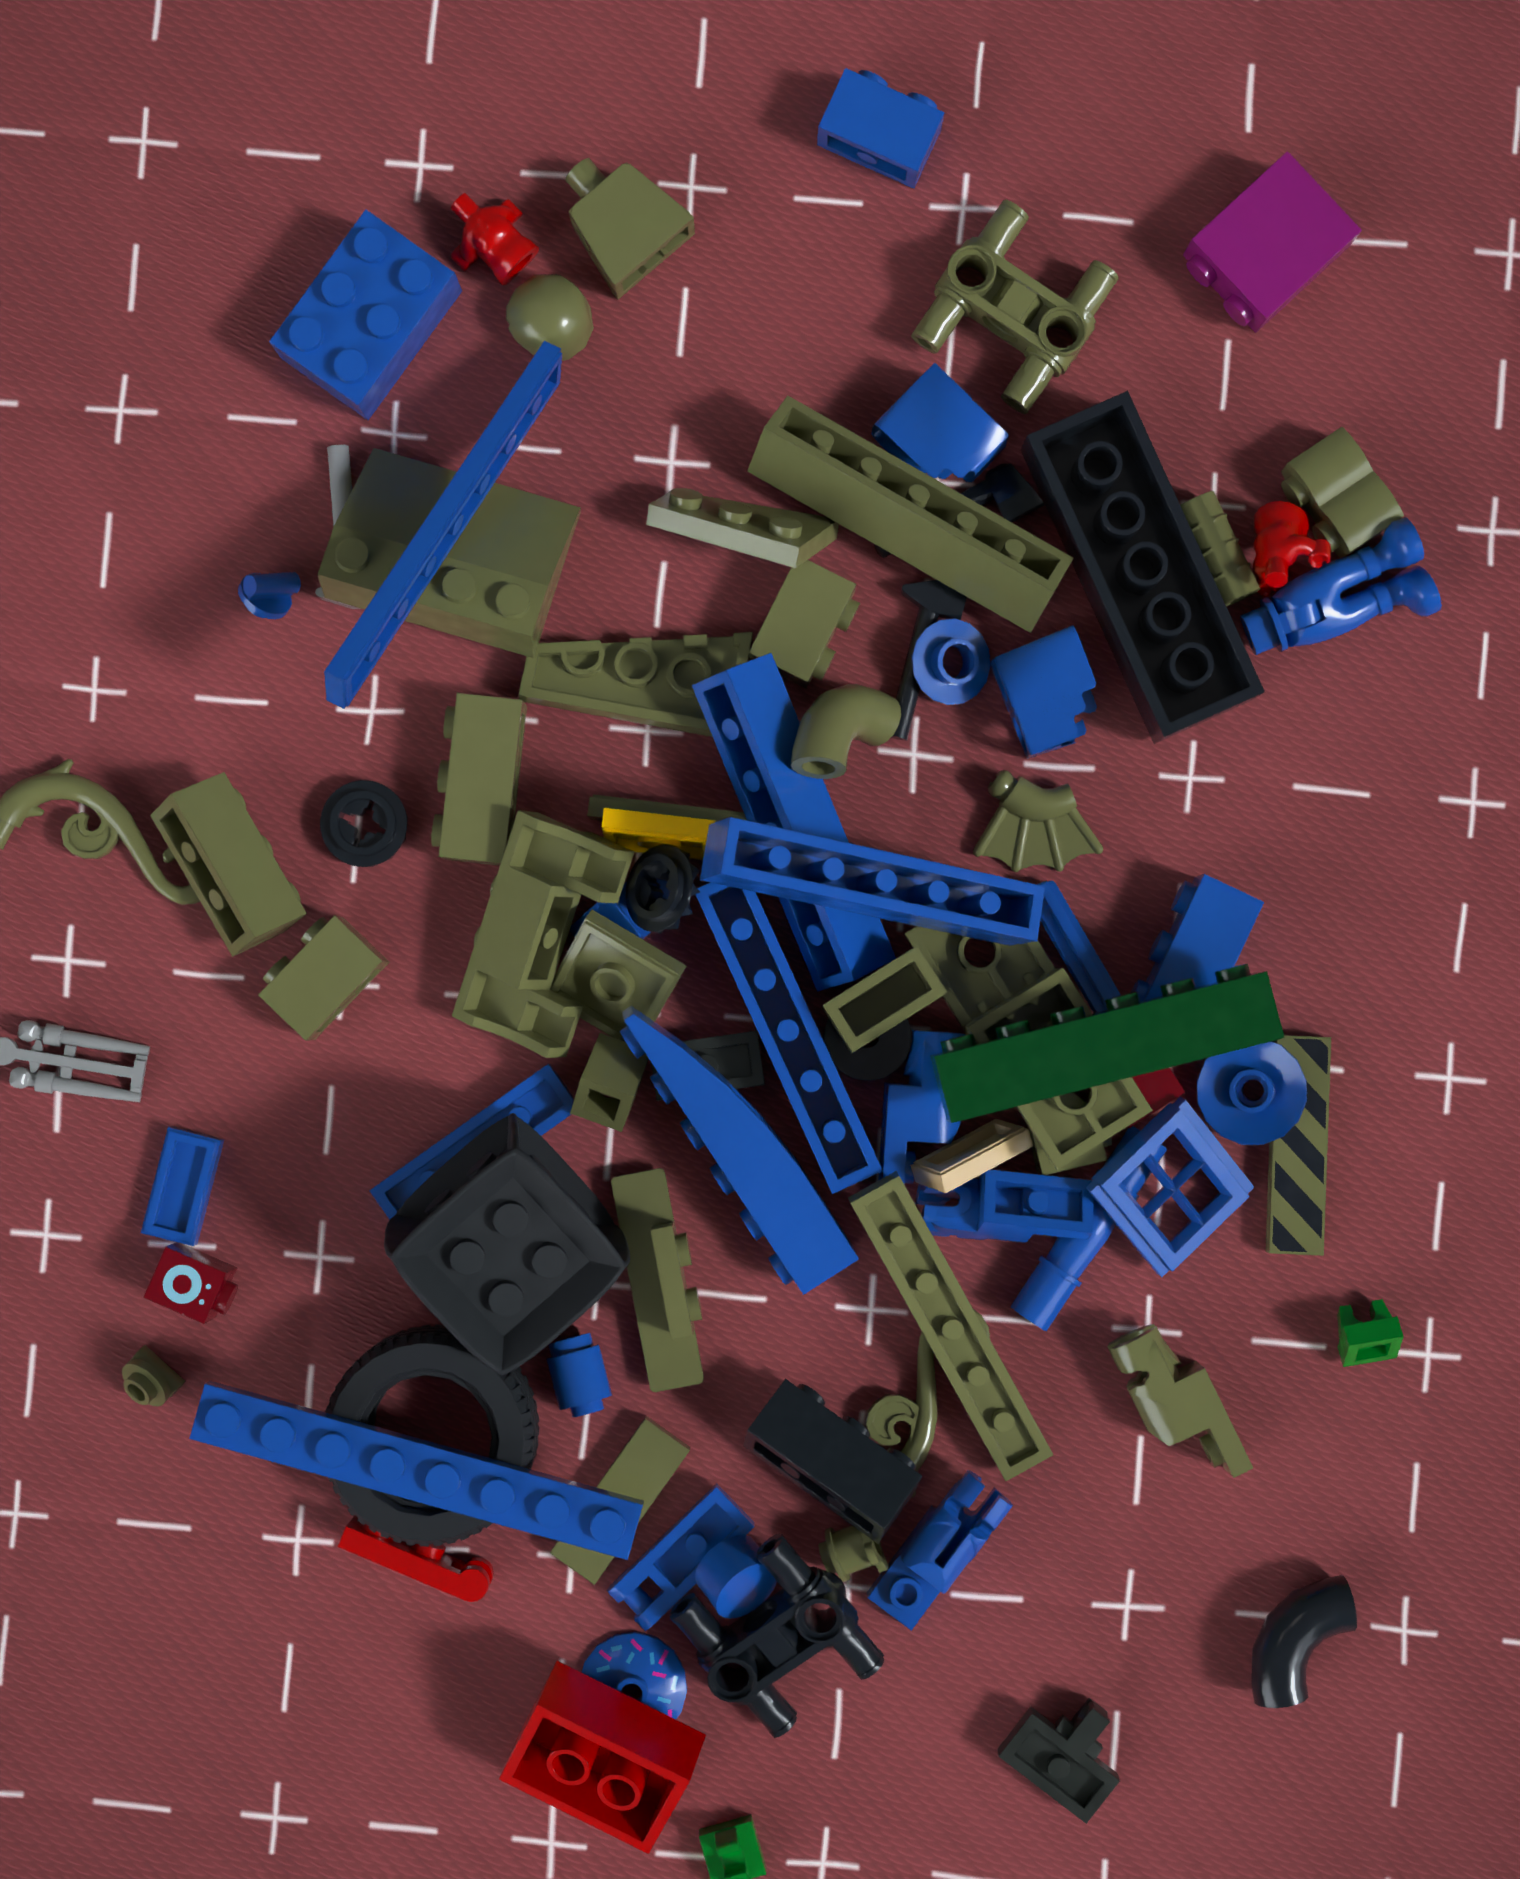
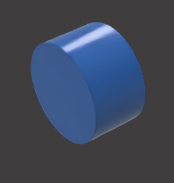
M737 1535L718 1543L707 1552L696 1569L695 1581L718 1614L724 1618H738L755 1610L770 1596L777 1583L763 1564L758 1561L756 1556H758L757 1551L760 1547L750 1536Z

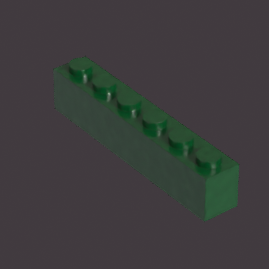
M1248 963L1215 971L1217 980L1215 983L1195 987L1193 977L1160 985L1162 993L1160 997L1140 1001L1139 993L1132 992L1106 999L1107 1010L1085 1015L1084 1007L1078 1006L1051 1013L1052 1024L1030 1029L1029 1021L1023 1020L996 1027L995 1030L998 1037L996 1039L975 1043L974 1035L968 1034L941 1041L943 1052L930 1055L946 1120L954 1123L1285 1038L1268 972L1250 973Z

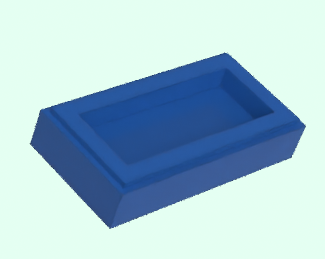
M173 1126L168 1127L141 1229L142 1234L190 1246L198 1244L225 1139Z

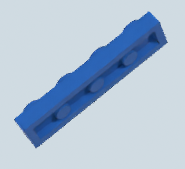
M547 1064L369 1191L390 1220L397 1214L405 1201L432 1174L481 1132L497 1121L509 1116L511 1113H515L517 1117L542 1136L572 1115L570 1112L575 1098L551 1064Z

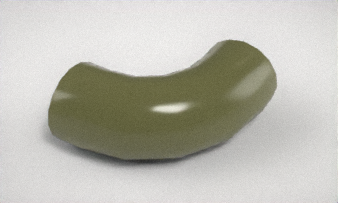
M847 684L819 695L799 723L792 749V769L798 774L816 779H831L844 775L847 770L851 742L854 739L869 746H880L894 735L901 718V707L898 701L880 690L859 684Z

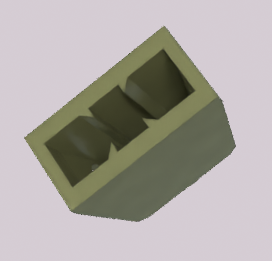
M586 158L575 165L566 176V182L581 198L569 211L572 227L612 294L618 300L695 235L694 217L689 211L627 162L620 165L608 177H605L591 159Z

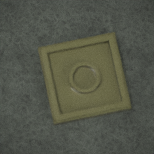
M592 909L584 919L557 970L550 990L582 1005L581 1019L611 1037L625 1041L620 1033V1030L627 1026L623 1019L622 1011L633 1006L655 1022L683 974L686 965Z

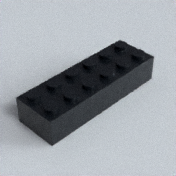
M1125 391L1027 435L1021 447V453L1067 554L1074 558L1071 563L1153 743L1156 744L1263 694L1265 690L1129 392Z

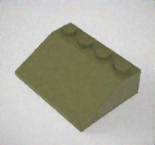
M373 448L333 527L317 574L324 597L366 609L456 474V471ZM494 483L405 621L534 658L581 513V507Z

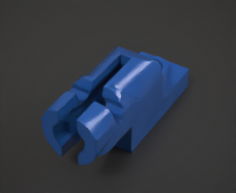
M912 1030V1043L903 1076H909L908 1084L884 1082L879 1163L883 1171L878 1173V1180L897 1171L903 1183L913 1184L914 1175L910 1165L916 1161L915 1151H907V1141L951 1144L961 1121L950 1123L946 1120L930 1055L943 1052L941 1041L966 1034Z
M990 1169L983 1173L979 1179H972L947 1193L921 1184L918 1185L916 1204L924 1205L921 1216L932 1236L947 1237L955 1235L957 1238L992 1239L1025 1243L1028 1242L1033 1234L1088 1240L1093 1234V1196L1086 1189L1093 1180ZM951 1198L958 1199V1205L943 1206Z
M967 1470L964 1476L953 1485L937 1508H934L932 1505L888 1563V1570L881 1572L867 1591L868 1599L911 1631L940 1592L945 1594L966 1565L986 1543L991 1532L998 1527L1013 1506L1011 1501L994 1487L976 1510L970 1511L968 1508H970L985 1487L981 1482L982 1478L971 1470Z

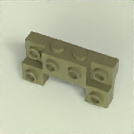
M518 810L498 874L491 884L490 898L481 926L474 937V948L452 1017L472 1027L509 1039L545 1058L567 1057L583 1006L551 991L550 988L581 895L598 903H618L635 851L593 832L578 831L541 813Z

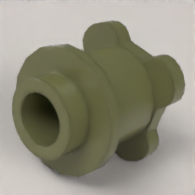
M854 1526L834 1531L831 1527L825 1529L826 1541L819 1543V1552L827 1572L837 1573L839 1578L846 1582L850 1580L851 1573L873 1565L877 1567L879 1573L888 1570V1564L880 1542L877 1544Z

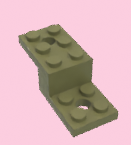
M918 926L903 934L912 948L918 945L947 991V994L942 996L965 1034L974 1035L975 1043L998 1038L995 1028L1014 1022L1028 1020L1030 1029L1052 1024L1051 1013L1073 1007L1083 1006L1085 1015L1092 1014L1064 968L1055 969L1038 940L1036 942L1011 946L991 942L994 947L992 961L985 967H975L970 965L964 956V946L970 937ZM1132 1077L1089 1088V1097L1086 1103L1079 1108L1070 1109L1061 1102L1059 1096L1017 1106L1020 1114L1056 1170L1064 1167L1153 1111Z

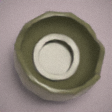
M558 274L533 275L514 290L506 306V320L509 323L508 329L519 345L533 355L536 354L542 343L546 341L561 348L562 361L569 360L586 347L594 329L591 307L587 299L575 284Z

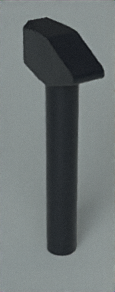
M938 580L905 584L901 589V594L918 606L919 610L896 695V700L901 707V718L898 728L891 737L894 739L907 741L920 688L913 676L911 660L916 640L924 629L937 622L939 617L961 620L967 596Z

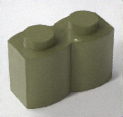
M1340 427L1289 461L1281 471L1285 479L1281 482L1285 496L1290 503L1300 508L1304 507L1312 516L1315 525L1312 526L1315 539L1327 540L1331 545L1330 553L1334 551L1339 558L1350 555L1383 533L1391 522L1404 517L1393 494L1373 471L1359 445L1343 427Z

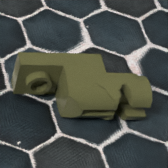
M1150 1324L1116 1338L1108 1344L1107 1347L1121 1373L1129 1374L1138 1371L1137 1376L1130 1379L1126 1387L1147 1431L1166 1445L1171 1446L1205 1430L1207 1434L1200 1437L1199 1440L1214 1468L1222 1465L1233 1478L1253 1469L1206 1369L1197 1361H1193L1178 1369L1177 1365L1181 1364V1361L1164 1341L1157 1326Z

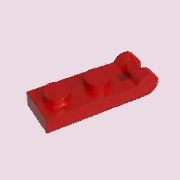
M356 1515L345 1527L337 1546L468 1602L482 1599L487 1593L494 1576L493 1566L485 1558L474 1557L464 1562L445 1554L446 1547L443 1544L440 1546L429 1544L426 1547L420 1546V1544L407 1545L404 1541L398 1543L393 1541L391 1537L387 1539L380 1536L381 1533L378 1531L374 1533L367 1524L363 1525L357 1521L359 1518Z

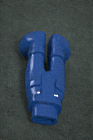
M1407 517L1391 522L1385 529L1381 541L1373 549L1367 546L1354 551V554L1325 563L1319 569L1314 568L1287 583L1271 597V600L1268 597L1260 599V608L1240 615L1245 635L1254 655L1274 647L1279 652L1287 650L1288 646L1312 645L1332 639L1354 630L1377 615L1382 616L1392 612L1393 606H1407L1412 612L1421 617H1428L1439 612L1442 604L1437 586L1431 575L1419 565L1402 570L1384 582H1377L1362 591L1340 598V593L1365 580L1368 581L1378 577L1383 571L1407 567L1424 559L1423 545L1412 522Z

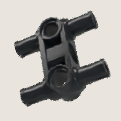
M781 1533L775 1534L766 1540L758 1549V1556L756 1557L783 1589L764 1601L755 1610L742 1616L729 1626H721L694 1593H690L680 1599L670 1612V1619L678 1626L698 1649L696 1652L699 1665L708 1674V1686L711 1692L720 1700L733 1702L740 1706L746 1705L774 1738L784 1735L794 1726L797 1720V1711L785 1700L772 1683L826 1647L833 1646L861 1680L871 1677L884 1663L883 1652L858 1625L857 1610L846 1598V1588L842 1580L834 1573L814 1566L809 1567ZM823 1603L831 1608L818 1610L811 1607V1605ZM737 1663L742 1665L743 1667L731 1668L726 1666L725 1664Z

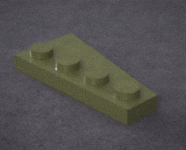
M753 632L734 633L730 637L707 638V634L686 635L684 639L653 641L651 637L629 638L630 642L601 643L600 640L538 643L534 658L526 656L518 694L519 700H523L526 703L712 737L692 685L722 671L748 662Z

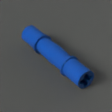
M1134 1126L1128 1128L1106 1163L1140 1130ZM1160 1145L1151 1153L1158 1163L1167 1151V1148ZM1144 1162L1121 1182L1136 1201L1139 1198L1137 1194L1152 1173ZM1094 1198L1093 1234L1088 1240L1057 1237L1046 1258L1040 1255L1038 1259L1040 1261L1010 1306L1014 1311L1046 1332L1076 1286L1080 1287L1082 1284L1078 1278L1108 1240L1116 1226Z

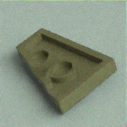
M687 488L672 489L667 494L651 502L648 507L646 525L793 568H797L835 541L839 528V523L826 516L703 496L700 492Z

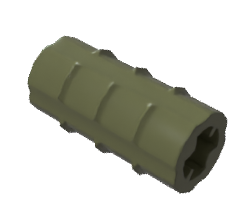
M1214 491L1201 494L1181 504L1183 513L1226 607L1257 593L1260 587L1250 568L1251 563L1247 562L1238 543L1239 538L1235 537L1227 520L1228 514L1223 512Z

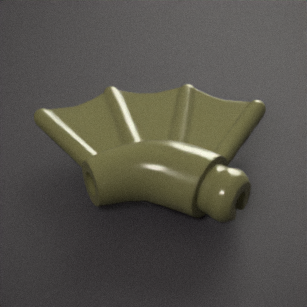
M1007 770L999 771L996 774V779L990 782L988 792L992 797L999 799L1000 802L998 809L973 849V854L976 857L982 855L998 858L1010 866L1013 872H1019L1020 869L1033 865H1046L1053 867L1057 872H1061L1069 861L1079 855L1101 854L1103 852L1102 844L1077 810L1076 800L1068 783L1055 788H1041L1022 776L1015 778Z

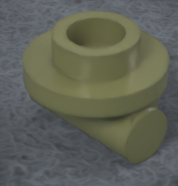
M146 1345L122 1368L123 1386L126 1393L132 1400L141 1405L162 1406L186 1382Z

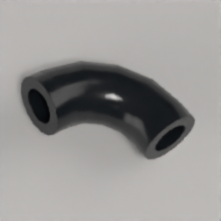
M1343 1575L1324 1578L1292 1591L1266 1616L1252 1648L1251 1686L1256 1705L1265 1708H1283L1306 1701L1309 1697L1306 1683V1668L1313 1650L1324 1639L1356 1630L1357 1614L1354 1598L1348 1581Z

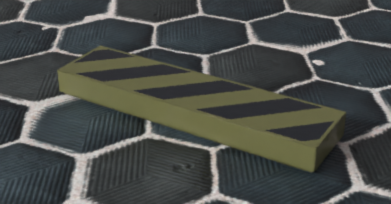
M1284 1035L1285 1038L1273 1042L1281 1044L1298 1060L1306 1078L1307 1102L1298 1123L1284 1137L1269 1142L1265 1252L1272 1254L1324 1256L1331 1037Z

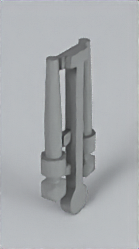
M32 1020L21 1022L17 1033L18 1037L23 1041H35L31 1050L18 1048L17 1043L11 1038L0 1037V1065L11 1064L16 1059L29 1061L30 1070L24 1067H17L10 1072L9 1082L15 1088L23 1089L31 1086L37 1092L52 1094L53 1091L106 1099L131 1102L141 1101L150 1046L95 1034L65 1030L63 1025L47 1023L44 1027ZM43 1044L56 1047L66 1044L64 1054L43 1052ZM77 1046L137 1054L133 1067L75 1057ZM41 1063L60 1066V1076H56L55 1072L38 1070ZM73 1069L131 1078L130 1090L71 1079Z

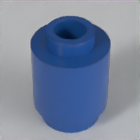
M591 1333L573 1336L548 1344L551 1357L547 1358L546 1361L559 1410L570 1408L573 1418L603 1410L602 1399L612 1396L600 1346L599 1344L593 1345Z

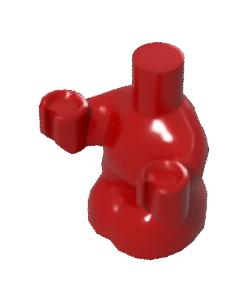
M463 193L451 205L450 209L465 225L462 242L454 249L450 257L464 272L480 257L491 268L495 278L504 286L511 282L537 255L539 247L532 240L524 237L513 226L523 213L511 200L507 199L500 205L480 208L466 193Z
M1269 502L1260 507L1254 515V532L1256 534L1254 550L1256 556L1253 560V569L1260 587L1258 593L1263 597L1270 596L1272 590L1277 592L1280 587L1286 585L1288 582V567L1295 563L1299 555L1308 556V562L1314 568L1319 569L1322 567V562L1324 561L1330 563V543L1324 539L1314 540L1307 537L1310 526L1309 518L1304 510L1290 502Z

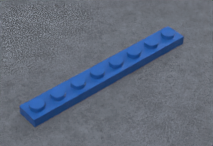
M208 1381L204 1384L189 1438L625 1560L629 1558L644 1500L213 1381Z

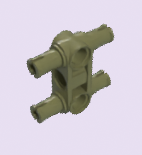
M1003 200L979 236L967 239L961 248L951 256L948 267L935 284L934 294L936 299L913 331L911 337L925 350L937 354L961 318L969 316L1018 349L1026 357L1002 393L1001 398L1014 410L1027 414L1051 378L1064 374L1071 363L1077 358L1080 350L1095 330L1096 320L1094 315L1119 277L1106 264L1093 260L1067 298L1060 297L1004 258V255L1028 221L1029 216L1017 204L1009 200ZM971 267L982 274L984 282L975 287H968L958 280L956 273L962 268ZM1054 327L1063 328L1071 334L1073 344L1066 348L1056 347L1049 342L1046 331Z

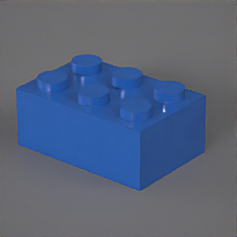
M365 209L269 343L282 360L363 418L369 420L459 297L462 289L455 272Z

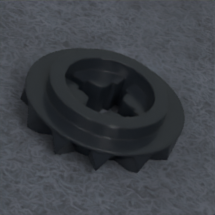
M360 780L347 783L332 793L323 807L320 829L324 843L336 858L352 866L374 867L392 859L406 841L408 816L400 798L391 789L374 781ZM372 802H375L372 808L374 811L372 820L380 824L379 827L386 829L384 834L367 832L364 839H360L358 847H356L358 829L351 825L350 821L343 819L344 815L352 817L354 815L363 816L366 810L370 809Z
M661 844L648 849L635 862L627 880L626 905L630 917L637 926L643 930L661 934L665 929H678L681 916L693 914L689 902L691 896L700 893L693 884V880L700 870L690 863V853L672 845ZM657 879L667 881L666 887L670 891L668 899H663L664 893L660 889L661 885L656 881Z

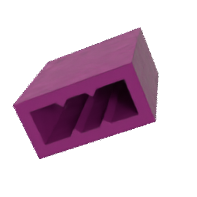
M1287 151L1191 239L1183 256L1188 261L1186 266L1193 278L1205 287L1211 285L1225 300L1223 306L1228 315L1239 325H1248L1257 333L1348 249L1362 230Z

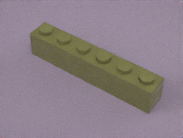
M788 395L764 426L747 471L1030 633L1074 559Z

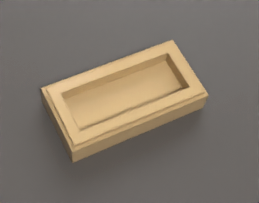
M994 1119L951 1142V1144H947L913 1162L914 1164L910 1166L916 1183L947 1193L1033 1147L1029 1129Z

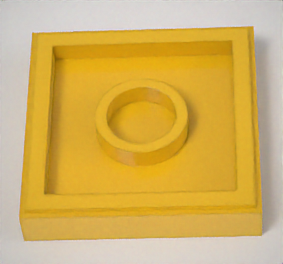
M604 808L601 827L604 838L636 853H644L654 846L667 844L690 853V859L703 860L709 824L715 823L716 820Z

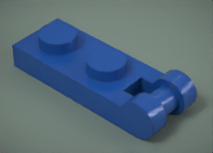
M716 1483L630 1568L626 1569L609 1586L607 1592L617 1603L624 1601L636 1613L633 1619L646 1631L696 1584V1569L707 1552L727 1538L747 1535L755 1527V1522ZM648 1576L662 1589L652 1598L639 1586Z

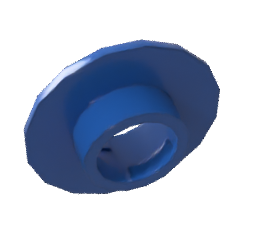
M955 618L939 620L925 628L915 642L911 657L913 676L920 690L933 701L946 705L963 704L977 696L987 682L991 667L989 648L982 634L970 623ZM950 646H954L960 651L963 660L962 669L954 678L949 676L943 667V656Z

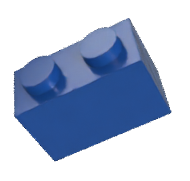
M845 68L818 126L817 146L915 189L941 132L945 112L938 110L935 102L922 94L910 92L908 95L889 88L888 83L881 76L873 72L860 70L856 73Z

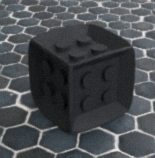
M511 1113L481 1132L432 1174L405 1201L397 1214L389 1220L385 1229V1252L410 1289L472 1355L499 1375H504L518 1368L556 1339L611 1288L630 1262V1250L623 1231L614 1224L600 1200L549 1143L530 1125L517 1117L515 1113Z

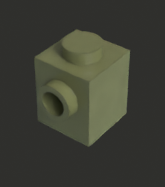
M599 1033L581 1076L570 1114L622 1132L639 1090L649 1060L648 1056L644 1054L637 1059L625 1041Z

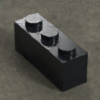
M785 1379L748 1428L743 1447L879 1544L916 1491L922 1475L915 1471V1464L904 1453L894 1448L885 1450L869 1438V1431L859 1421L849 1416L840 1418L824 1406V1399L815 1390L804 1384L795 1386Z

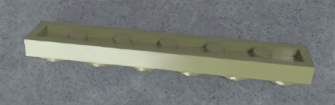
M897 1171L848 1197L854 1211L1005 1481L1053 1456L1050 1447Z

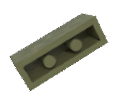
M457 693L455 706H447L443 734L444 738L452 739L449 760H441L437 781L438 792L446 793L443 814H435L431 834L432 846L439 847L438 857L445 860L500 866L515 821L527 705L523 700Z
M225 772L170 794L150 815L232 957L284 933L307 914L301 904L297 889L286 879L273 856V850L269 841L258 831L246 810V804L242 795L237 789L233 788Z

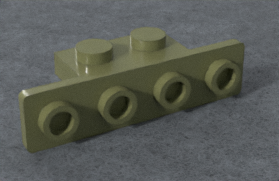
M662 1168L615 1176L611 1180L619 1227L627 1239L630 1250V1262L627 1270L650 1390L652 1392H660L700 1384L704 1380L693 1321L702 1320V1311L697 1287L687 1288L683 1267L692 1265L690 1247L686 1232L680 1234L676 1232L665 1171Z

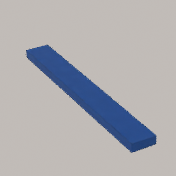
M546 341L542 343L325 669L327 701L345 709L354 699L559 386L562 364L561 348Z

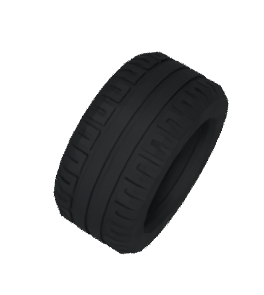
M439 1324L412 1327L406 1331L402 1330L383 1339L366 1351L352 1364L336 1385V1389L332 1393L329 1405L325 1413L374 1426L377 1407L387 1390L398 1382L423 1375L448 1378L472 1392L485 1410L492 1435L489 1458L531 1469L538 1448L540 1427L538 1426L537 1403L533 1399L534 1393L532 1388L529 1387L526 1375L523 1376L521 1373L522 1369L518 1367L509 1373L499 1375L472 1355L444 1325ZM328 1477L329 1481L334 1485L333 1490L335 1494H339L341 1497L339 1500L343 1505H347L352 1516L356 1515L359 1518L357 1521L363 1525L367 1524L374 1533L378 1531L381 1533L380 1536L387 1539L391 1537L393 1541L398 1543L404 1541L407 1545L420 1544V1546L426 1547L429 1544L440 1546L443 1543H456L458 1539L461 1541L467 1539L470 1535L480 1533L482 1528H487L492 1524L488 1521Z

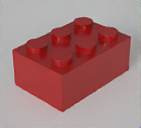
M556 1661L518 1734L499 1780L649 1854L691 1780L706 1734Z

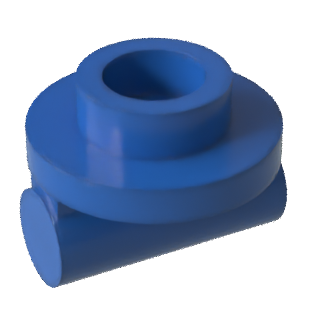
M296 572L251 573L242 579L238 587V594L245 607L253 615L260 618L280 619L289 611L292 605L291 596L299 592L301 580Z

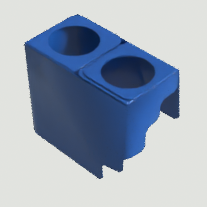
M936 363L873 424L871 431L873 438L888 453L925 474L927 473L932 478L946 479L953 473L958 478H963L966 482L971 483L1006 448L1009 434Z
M1074 625L1001 654L991 661V669L1027 759L1075 744V738L1085 735L1087 730L1083 719L1075 724L1074 717L1082 712H1095L1097 709L1090 690L1095 688L1096 681Z

